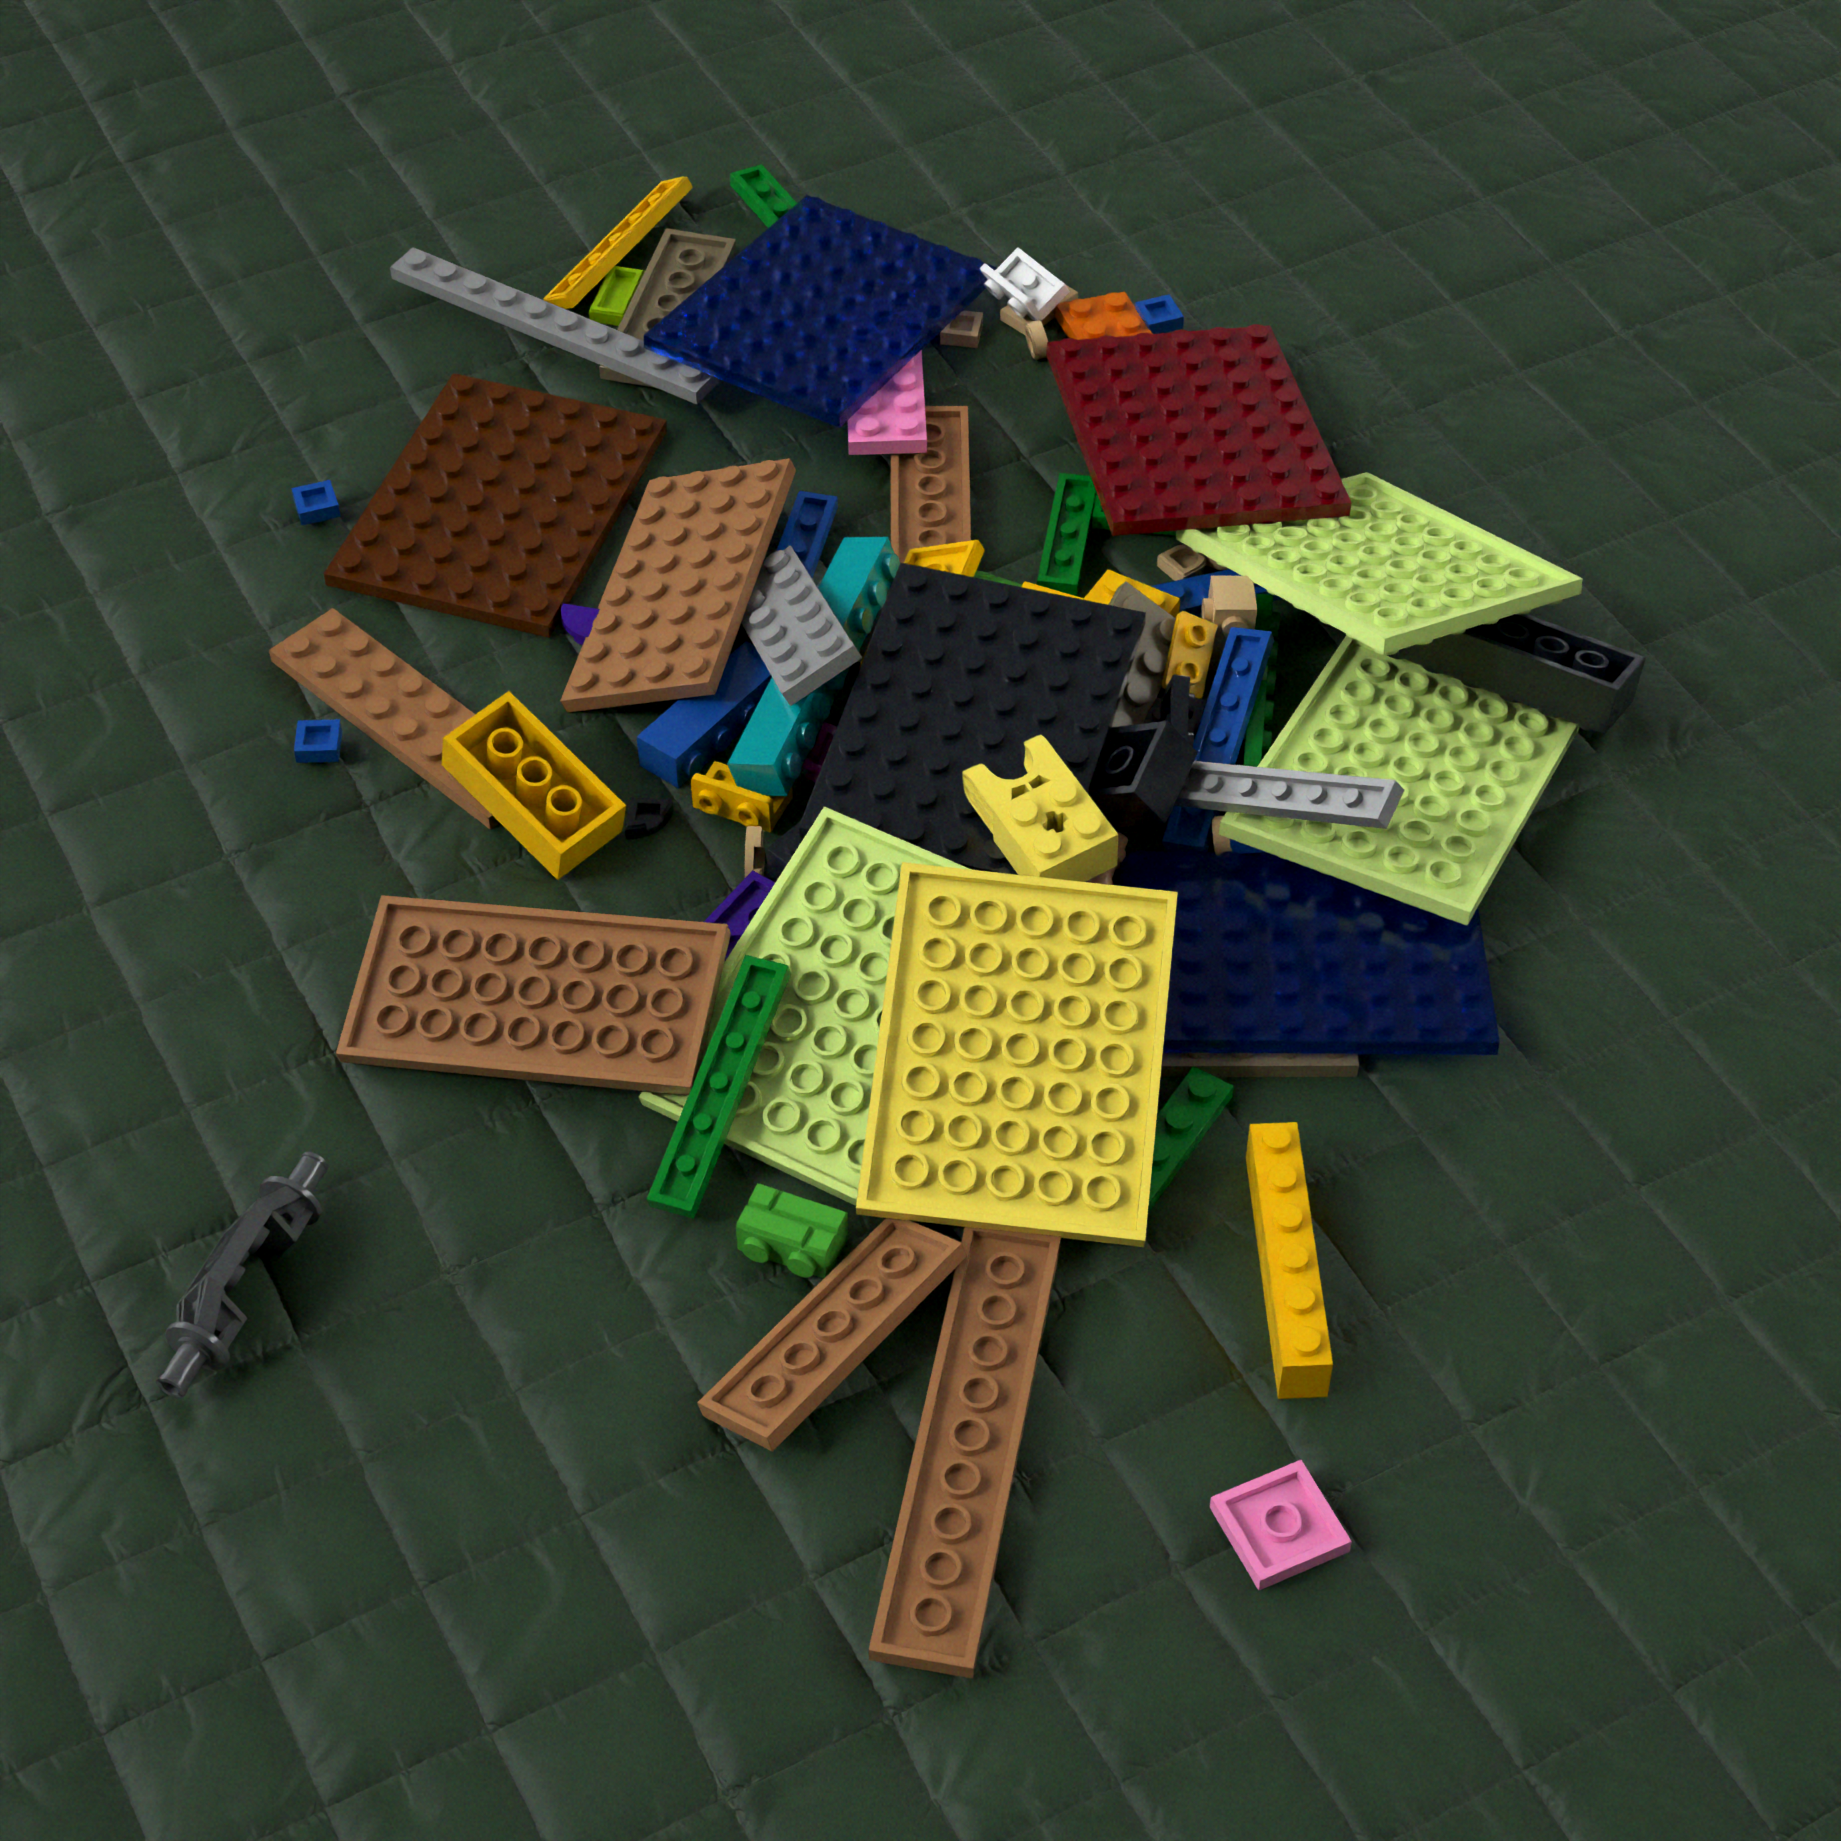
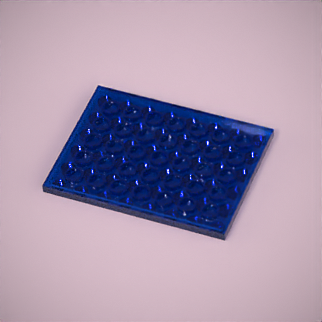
M807 195L644 334V348L840 428L865 402L893 378L907 362L916 356L986 289L984 283L987 281V278L980 270L984 262L978 258L969 257L950 250L944 245H937L921 239L915 234L906 233L887 226L881 221L866 218L854 213L852 210L832 205L818 197ZM987 264V265H988L989 267H991L993 270H996V267H995V266H992V265H990V264Z
M1126 851L1125 858L1119 863V886L1178 892L1163 1045L1164 1053L1498 1055L1500 1040L1478 908L1468 925H1464L1270 853H1265L1264 855H1260V853L1238 854L1227 851L1218 856L1215 855V852Z

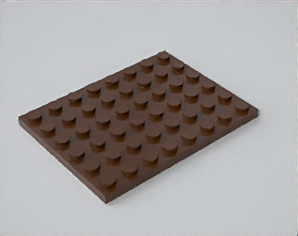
M453 373L323 573L326 586L550 638L561 618L562 604L570 603L666 435L667 421L666 419Z

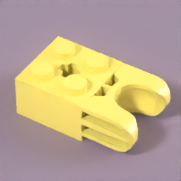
M1037 735L1024 742V766L1027 774L1021 778L1012 780L997 777L982 763L962 772L964 793L967 799L992 832L994 842L1018 875L1086 882L1117 866L1118 833L1044 736Z

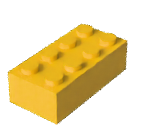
M510 691L443 737L441 765L557 880L622 832L626 804Z

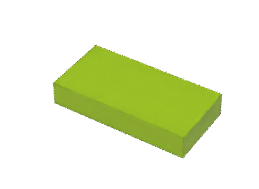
M614 266L606 274L590 307L589 319L602 324L619 326L645 270Z

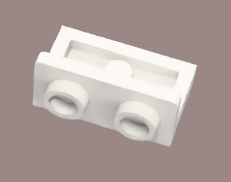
M1018 247L996 270H993L986 263L980 267L981 272L987 279L984 283L986 289L998 300L1003 296L1008 299V306L1022 319L1028 315L1034 321H1042L1070 292L1062 281Z

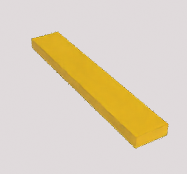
M683 176L661 181L543 298L544 301L564 309L574 308L693 188L688 177Z

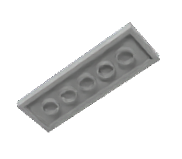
M791 545L784 550H778L770 554L761 566L741 623L780 692L789 705L792 706L860 660L862 656Z

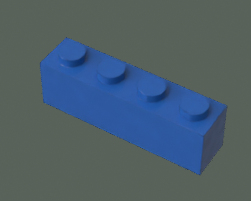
M745 641L729 655L714 695L679 699L637 736L639 765L642 768L679 788L689 778L693 777L695 773L699 774L704 765L718 752L726 750L731 741L746 728L772 678L753 644Z

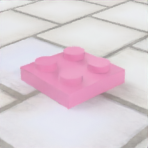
M1302 1460L1211 1497V1511L1258 1590H1262L1350 1552L1351 1539Z

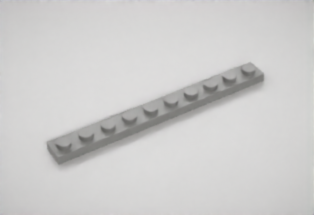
M414 247L390 267L393 280L587 360L601 364L694 404H698L719 383L718 371Z

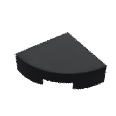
M630 797L625 824L626 839L647 837L662 829L673 814V799Z

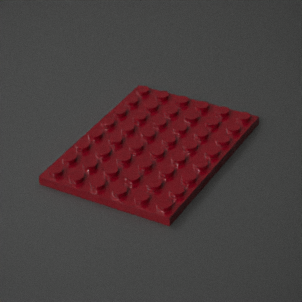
M1252 324L1240 328L1214 327L1210 330H1177L1173 333H1139L1134 336L1120 337L1105 335L1094 339L1077 340L1066 338L1061 341L1047 342L1046 355L1112 536L1350 516L1352 502L1270 325Z

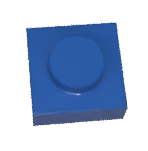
M1170 294L1135 302V309L1152 334L1183 329L1184 316Z
M330 480L291 488L301 525L341 517L339 505Z
M340 719L298 720L294 745L296 763L339 762L342 739Z

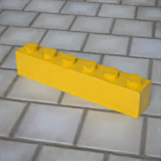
M1297 1122L1250 1124L1246 1164L1278 1399L1328 1397L1333 1361Z

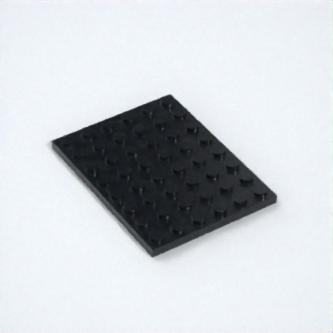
M900 563L799 825L800 838L804 839L823 807H827L969 869L1018 875L994 842L992 832L967 799L964 793L962 772L982 763L997 777L1012 780L1021 778L1027 774L1024 766V742L1037 735H1042L1047 739L1088 795H1090L1146 624V612Z

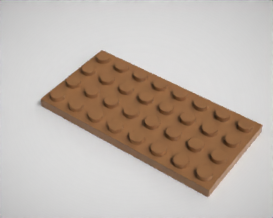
M790 458L775 461L766 460L761 463L743 466H729L724 469L705 472L695 471L685 475L663 476L649 480L598 606V609H600L599 613L593 621L589 637L585 638L560 700L567 713L714 695L716 693L796 472Z
M381 895L336 1055L340 1062L689 1095L702 1063L731 932L728 924Z

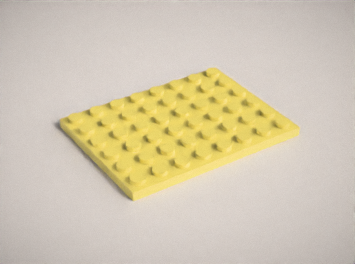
M902 862L856 1202V1215L1053 1235L1067 1239L1144 1247L1178 892Z

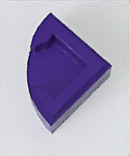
M563 603L561 607L562 625L574 637L576 643L583 645L585 638L590 635L593 621L600 609Z

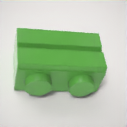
M758 1183L736 1225L737 1248L746 1257L759 1263L770 1260L785 1265L795 1275L805 1278L812 1275L825 1278L833 1270L837 1257L840 1256L849 1235L848 1212Z

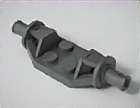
M304 1152L288 1179L281 1176L265 1178L259 1188L261 1198L257 1199L223 1233L178 1302L176 1306L177 1321L171 1323L166 1330L165 1337L167 1343L176 1352L163 1374L156 1381L157 1386L166 1394L181 1399L185 1397L187 1389L201 1368L219 1371L228 1364L230 1360L228 1347L247 1320V1317L228 1298L225 1291L229 1293L243 1275L246 1268L241 1265L249 1254L253 1255L260 1246L283 1254L296 1242L306 1225H311L318 1221L322 1208L320 1202L312 1193L329 1169L328 1163L321 1156L312 1152ZM283 1218L292 1222L290 1226L286 1223V1221ZM215 1329L221 1331L218 1338L214 1336Z

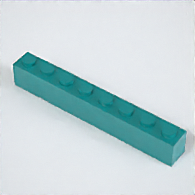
M844 537L818 587L858 651L867 634L871 631L880 607L886 601L887 593L900 565L899 557L894 553L888 537ZM851 666L792 706L789 705L774 679L771 678L727 763L738 787L766 796L788 795L795 779L800 775L801 767L810 749L815 744L816 736L824 720L830 714L831 706L839 690L844 686L845 678Z

